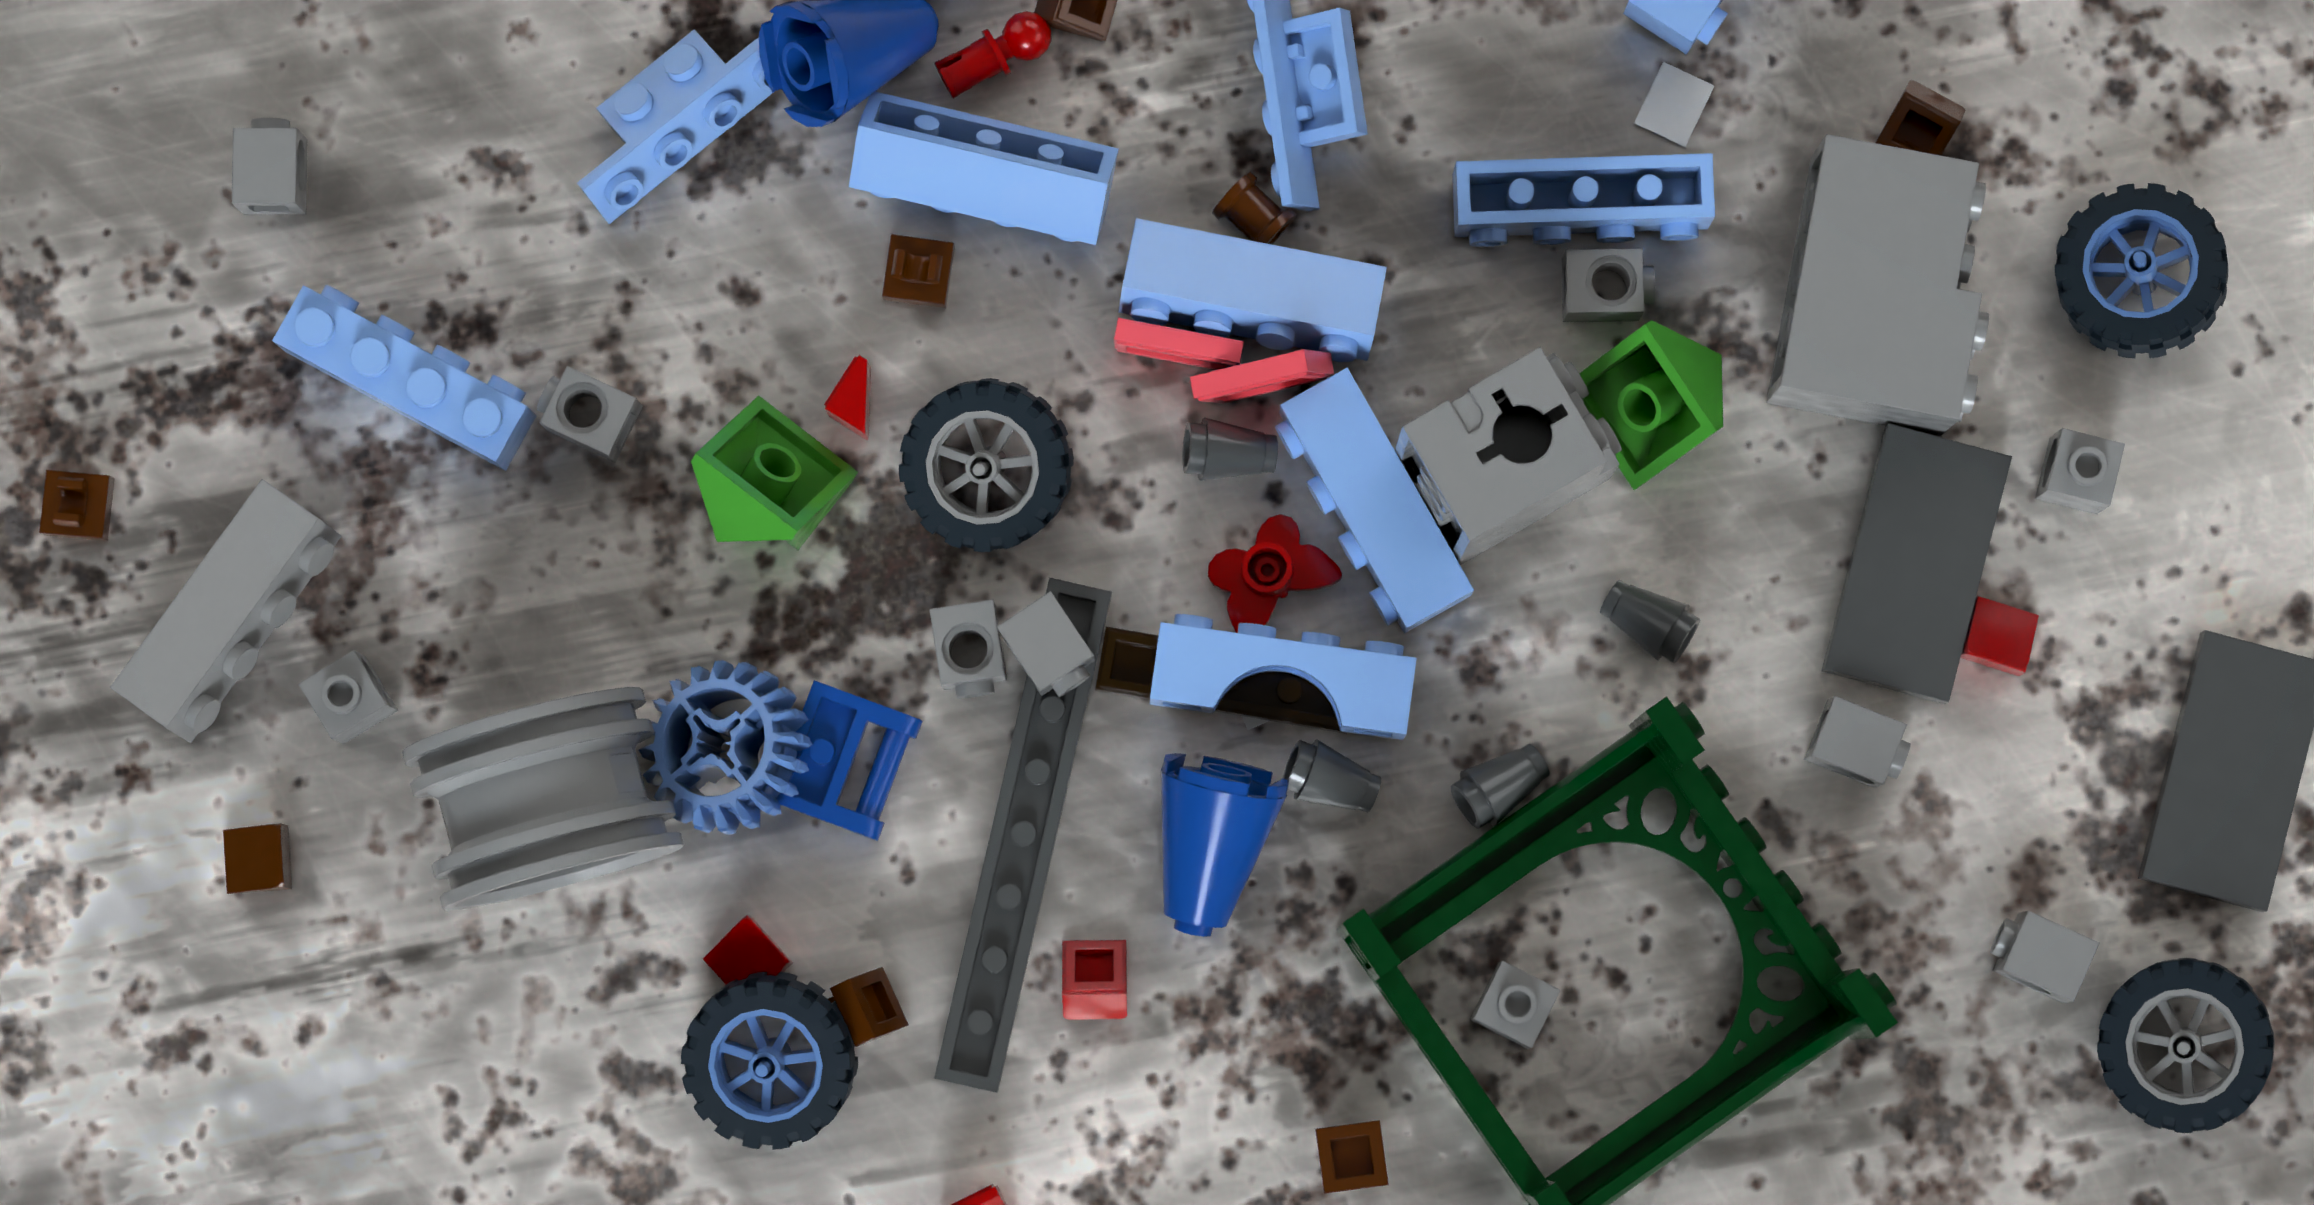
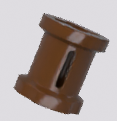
M1249 172L1231 187L1215 206L1212 214L1218 220L1226 218L1249 240L1273 245L1291 225L1297 214L1290 208L1282 210L1256 186L1257 177Z

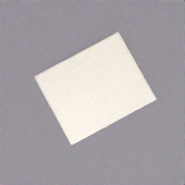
M1663 62L1634 124L1686 147L1714 85Z

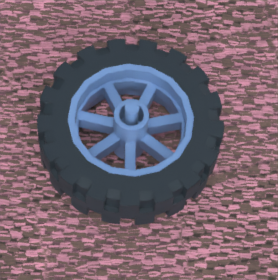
M2134 183L2125 184L2117 187V193L2107 197L2104 192L2096 195L2088 201L2089 208L2082 213L2078 210L2067 223L2068 231L2064 236L2061 235L2056 249L2055 278L2062 308L2068 314L2073 328L2079 334L2083 332L2087 335L2090 343L2103 351L2107 347L2117 350L2118 356L2135 359L2136 353H2149V358H2158L2167 355L2166 349L2178 346L2179 350L2189 346L2195 341L2194 335L2201 330L2206 332L2216 319V311L2219 306H2223L2227 294L2228 259L2226 245L2222 233L2215 226L2214 218L2204 207L2200 209L2194 205V198L2179 190L2176 195L2166 192V186L2161 184L2148 183L2147 189H2135ZM2136 230L2148 231L2144 245L2131 248L2122 236ZM2159 233L2175 239L2181 246L2158 257L2154 253ZM2110 242L2114 244L2124 257V263H2096V260L2101 250ZM2187 259L2189 260L2190 272L2186 285L2158 272ZM2094 276L2126 277V279L2105 300L2096 287ZM2157 286L2177 296L2168 305L2154 310L2151 293L2156 290ZM2132 291L2134 294L2141 295L2144 312L2125 311L2117 306Z
M757 972L750 974L746 979L739 981L735 979L726 984L707 1001L693 1019L686 1033L688 1035L687 1041L681 1051V1064H685L686 1074L682 1077L686 1093H692L697 1101L694 1105L697 1114L703 1121L709 1118L717 1125L714 1131L728 1140L732 1136L742 1139V1146L759 1149L763 1144L772 1145L773 1150L790 1147L793 1142L800 1140L805 1142L813 1138L835 1118L849 1097L853 1088V1079L858 1070V1057L855 1056L854 1051L855 1044L836 1001L831 1003L822 994L825 990L816 983L810 981L806 985L797 981L798 976L791 973L780 972L778 976L767 975V972ZM759 1016L781 1018L786 1021L778 1037L768 1039ZM746 1020L758 1049L728 1040V1036L736 1026ZM795 1027L800 1029L811 1044L812 1049L791 1051L787 1040ZM724 1053L748 1060V1068L731 1079L728 1075ZM816 1061L815 1076L810 1087L786 1065ZM778 1077L799 1098L792 1102L774 1105L775 1079ZM751 1079L762 1083L761 1102L741 1092L739 1087Z

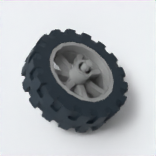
M992 378L960 383L935 396L912 419L909 432L904 435L901 443L900 452H903L902 463L899 464L900 482H904L907 491L904 497L910 510H916L922 518L920 522L922 526L931 534L937 533L945 538V543L957 548H962L963 546L972 548L975 552H991L994 549L1012 548L1042 530L1060 511V506L1071 488V467L1074 465L1073 450L1068 446L1066 439L1068 432L1062 420L1056 419L1055 415L1050 411L1052 407L1041 396L1035 397L1027 391L1028 388L1014 382L1005 383L999 381V379ZM990 418L1005 423L992 446L986 447L976 419ZM963 423L966 426L975 454L945 445L952 432ZM1014 430L1023 438L1031 455L1006 457L1002 449ZM941 456L966 464V473L946 485L942 475ZM1032 465L1031 479L1025 493L1003 473L1006 468ZM993 480L1015 504L1002 510L988 512L991 481ZM970 481L978 484L976 510L965 506L951 493Z
M2179 958L2157 962L2129 978L2115 992L2100 1021L2097 1053L2098 1059L2101 1061V1067L2104 1072L2103 1077L2110 1090H2113L2120 1100L2119 1103L2128 1112L2134 1113L2148 1125L2159 1129L2162 1127L2174 1130L2177 1133H2193V1131H2208L2224 1125V1123L2244 1113L2255 1101L2271 1072L2275 1038L2262 1000L2260 1001L2247 981L2230 972L2228 968L2214 962L2209 963L2195 958ZM2181 997L2200 1000L2188 1027L2181 1026L2168 1000ZM2209 1004L2221 1012L2231 1026L2229 1029L2201 1035L2198 1031ZM2157 1005L2173 1032L2172 1037L2139 1031L2146 1015ZM2233 1038L2235 1040L2234 1057L2230 1069L2203 1051V1047ZM2137 1041L2168 1047L2169 1053L2146 1072L2139 1058ZM2198 1060L2222 1079L2208 1089L2194 1092L2192 1061ZM2177 1061L2182 1064L2183 1093L2167 1089L2153 1079L2173 1062Z

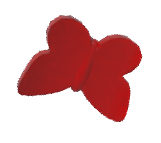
M1282 514L1269 517L1260 526L1255 545L1250 547L1248 551L1236 548L1226 549L1216 554L1208 565V578L1212 585L1223 592L1231 593L1227 600V612L1235 633L1238 632L1239 623L1267 626L1275 610L1278 598H1286L1288 591L1319 590L1338 583L1342 578L1341 569L1321 549L1311 544L1300 545V533L1297 523L1292 517Z

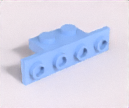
M1247 0L1250 9L1254 12L1258 37L1253 45L1254 59L1259 71L1263 74L1266 100L1262 106V117L1266 130L1272 136L1275 162L1271 167V179L1274 190L1281 198L1282 206L1308 212L1318 210L1320 206L1311 147L1368 134L1350 11L1336 8L1293 19L1290 0Z
M694 29L596 107L625 145L577 182V184L608 224H611L625 211L637 204L640 199L679 168L683 167L691 158L774 93L765 79L759 56V37L725 64Z

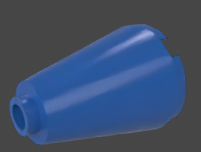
M925 0L789 1L772 8L769 11L774 13L771 21L762 23L759 31V56L765 79L771 91L775 92L782 89L792 106L784 108L787 114L806 127H823L838 120L930 52L937 40L939 23L935 10Z
M1167 754L1164 757L1163 767L1161 768L1164 914L1175 919L1174 929L1190 935L1208 937L1211 936L1213 928L1227 926L1287 797L1289 781L1282 778L1271 784L1273 773L1270 771L1216 757L1203 756L1201 768L1184 766L1186 754Z

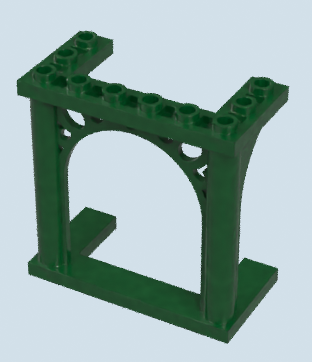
M1667 696L1628 726L1632 731L1369 915L1363 908L1336 929L1528 1205H1610L1847 1037L1851 1040L1877 1038L1898 1023L1889 1011L1897 1005L1896 1000L1884 982L1875 972L1868 976L1863 974L1860 968L1846 971L1841 970L1834 959L1841 955L1842 952L1833 937L1820 922L1813 927L1810 926L1797 908L1804 901V898L1794 882L1784 870L1773 874L1759 854L1767 846L1758 831L1746 817L1739 821L1734 819L1722 802L1729 796V792L1715 771L1708 764L1701 769L1695 764L1693 758L1705 751L1697 740L1705 735V732L1685 703L1681 702L1674 707ZM1663 788L1672 795L1675 801L1676 813L1673 824L1668 831L1660 835H1654L1648 832L1643 825L1641 808L1649 792L1654 789ZM1626 796L1628 801L1625 812L1628 825L1623 829H1614L1604 821L1603 817L1612 812H1619L1620 809L1615 803ZM1690 813L1695 819L1693 832L1696 839H1700L1702 836L1705 837L1704 847L1698 852L1688 850L1680 838L1681 833L1688 824ZM1586 823H1590L1591 831L1577 832ZM1600 843H1624L1650 848L1676 859L1694 871L1709 885L1726 909L1737 935L1742 959V985L1737 1011L1724 1040L1702 1067L1545 1178L1397 966L1538 866L1557 855L1582 846ZM1719 856H1721L1728 867L1717 871ZM1728 879H1735L1741 885V892L1735 898L1728 897L1724 893L1723 886ZM1752 900L1759 911L1744 910V907ZM1760 929L1770 930L1772 934L1768 935L1767 939L1776 946H1785L1789 953L1777 952L1763 955L1754 943L1755 933ZM1772 966H1783L1792 969L1803 981L1801 994L1790 1001H1776L1768 998L1760 991L1757 985V978L1760 972ZM1759 1008L1766 1014L1782 1016L1783 1020L1774 1027L1767 1020L1761 1031L1755 1034L1750 1026L1749 1018L1750 1014ZM1739 1040L1746 1044L1743 1049L1733 1054Z

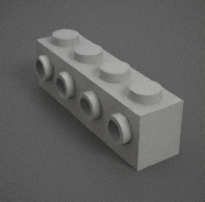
M261 479L110 688L162 726L192 743L198 733L208 729L216 720L221 708L220 703L235 682L244 678L253 669L258 659L259 649L273 630L282 626L290 618L296 607L297 597L310 579L321 573L328 566L334 554V546L342 536L318 517Z

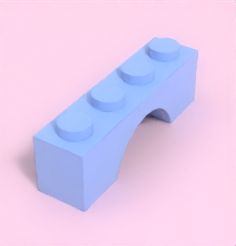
M1175 614L1174 624L1160 622L1150 705L1214 713L1226 693L1243 679L1263 672H1286L1308 680L1326 696L1335 712L1340 731L1404 740L1407 734L1417 658L1403 656V645L1383 641H1366L1365 650L1339 647L1340 637L1318 632H1302L1301 642L1276 638V628L1253 623H1239L1237 633L1212 629L1213 619L1188 614Z

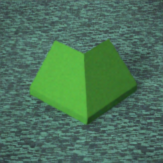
M1653 320L1645 323L1579 373L1589 392V395L1583 398L1584 404L1596 420L1603 417L1615 433L1622 448V451L1616 453V459L1619 462L1618 467L1633 490L1641 487L1723 428L1722 355Z
M759 395L697 451L691 460L717 542L785 540L797 550L801 548L858 474V471Z

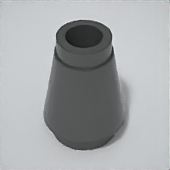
M1206 417L1202 419L1201 423H1187L1182 450L1184 473L1198 474V479L1202 481L1261 474L1262 472L1274 473L1278 456V440L1276 435L1264 434L1263 432Z
M1621 580L1614 584L1600 610L1601 614L1610 618L1611 622L1656 660L1663 656L1673 663L1677 662L1689 645L1700 622V618L1688 612L1689 605L1633 585L1629 586Z
M1318 739L1313 744L1299 740L1290 754L1283 774V778L1289 781L1287 790L1294 792L1295 800L1353 810L1359 809L1367 813L1373 807L1381 785L1380 776L1370 773L1369 770Z
M1527 744L1521 749H1516L1461 771L1460 780L1451 785V793L1462 814L1475 828L1479 829L1487 823L1496 826L1542 780L1550 776V772L1539 751L1533 745Z

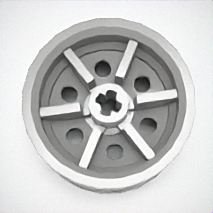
M640 687L607 689L511 710L434 734L411 744L403 750L402 754L405 765L420 767L421 776L415 778L410 783L413 796L417 798L434 797L438 799L447 831L451 852L448 856L431 865L436 879H449L451 890L440 896L443 910L451 911L479 907L541 893L628 869L666 856L684 847L681 833L667 832L665 821L676 815L673 802L670 800L652 801L648 799L635 748L638 743L650 738L654 734L651 720L637 719L635 712L636 709L646 703L643 689Z

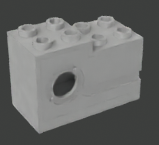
M1826 134L1810 160L1766 403L1885 426L1889 423L1937 436H1942L1956 422H1961L1964 413H1971L1977 391L1978 376L1968 374L1969 365L1975 350L1981 351L1984 346L1989 323V313L1979 311L1982 293L1960 289L1961 283H1968L1975 253V246L1965 244L1966 235L1970 230L1972 220L1978 221L1981 216L1986 193V183L1976 182L1979 168L1978 162Z
M1541 347L1471 386L1465 395L1451 403L1447 400L1402 426L1395 452L1460 565L1608 481L1619 466L1616 453L1622 451L1621 445L1608 422L1603 417L1596 420L1587 410L1583 398L1588 396L1589 392L1579 372L1571 362L1564 365L1554 353L1546 357Z

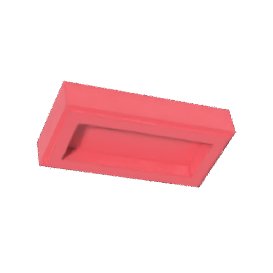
M1118 318L1114 336V345L1117 352L1212 370L1240 365L1244 341L1124 318Z
M1302 349L1190 376L1194 399L1202 402L1224 404L1325 380L1331 377L1330 375H1334L1330 352Z

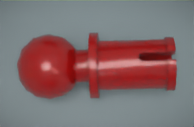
M1025 11L1016 13L1006 22L1001 36L994 39L990 31L985 29L982 31V38L962 50L934 62L951 97L954 99L973 86L1001 72L1005 76L1011 74L1006 61L1014 57L1025 61L1039 59L1048 50L1052 41L1049 23L1035 12Z

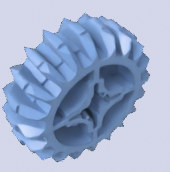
M724 660L715 661L711 673L701 666L691 667L690 685L679 679L669 681L674 695L671 702L661 698L652 700L657 711L662 712L658 723L651 721L654 729L653 736H655L654 743L646 745L638 751L643 758L656 762L643 776L648 783L660 786L654 795L656 801L670 800L673 802L676 815L673 817L674 819L685 824L693 821L695 829L706 833L713 831L717 826L720 832L729 835L737 833L740 822L743 826L750 829L760 828V809L772 816L782 814L780 804L776 798L780 793L790 797L799 794L796 786L790 783L789 779L793 771L799 774L809 771L807 763L796 758L797 751L805 750L813 745L808 736L796 733L809 719L803 711L796 708L791 709L797 697L792 690L786 687L778 688L780 681H778L777 676L768 671L758 674L757 667L746 662L738 663L734 669L732 664ZM747 699L752 703L743 713L735 711L725 719L711 712V709L730 700ZM719 733L731 738V741L725 742V744L730 745L728 752L721 749L725 740ZM692 734L693 741L690 749L688 750V744ZM764 743L763 754L760 762H758V753L761 745ZM727 752V756L731 761L720 757V753ZM725 776L735 779L741 784L737 789L718 796H705L699 790L707 782L717 783Z

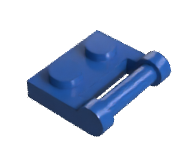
M814 680L802 710L809 720L796 731V733L808 736L813 744L805 750L797 751L796 756L797 759L807 763L809 771L800 774L793 771L789 782L796 786L798 795L790 797L780 793L776 798L781 806L878 841L885 824L879 821L899 765L909 739L917 738L923 721ZM868 722L886 728L857 808L855 811L839 806L838 803Z

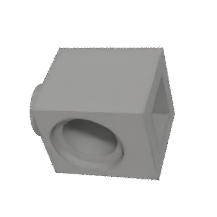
M256 118L251 120V128H233L232 204L243 214H306V137L297 128H290V121L280 118Z
M1643 248L1566 249L1562 257L1563 322L1639 321L1644 313V304H1654L1655 270L1654 266H1643ZM1601 271L1617 273L1624 280L1626 286L1625 295L1617 300L1601 298L1593 289L1592 277Z
M567 366L561 379L555 376L550 378L541 394L537 410L544 413L539 423L546 431L616 463L643 406L637 398ZM589 396L599 399L602 405V412L596 423L584 428L571 424L570 410L578 399Z
M2065 428L2060 429L2049 438L2035 499L2094 514L2100 513L2111 505L2125 444Z
M1051 591L997 626L1000 635L1041 696L1053 689L1057 696L1061 697L1091 676L1085 667L1095 661L1094 655Z
M993 599L930 609L940 683L943 690L955 688L957 699L995 693L993 683L1007 681L1000 633L997 629L996 606ZM964 635H977L987 643V655L984 661L973 668H963L955 664L951 657V651L956 640Z
M354 650L298 684L330 738L343 744L398 711L367 658Z
M1834 696L1826 702L1804 760L1877 788L1885 783L1887 776L1897 779L1904 766L1911 743L1901 740L1907 724Z
M2031 911L2020 912L2017 914L2015 921L2006 918L1995 936L1990 953L1998 956V960L1993 972L2059 1002H2074L2100 943Z
M1501 961L1498 962L1470 1020L1526 1049H1530L1533 1047L1561 990Z

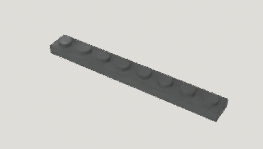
M1050 577L1046 594L1050 591L1052 592L1093 653L1095 661L1085 667L1091 676L1061 697H1058L1053 689L1041 696L1028 675L1026 677L934 1079L996 1093L999 1091L1112 597V591Z

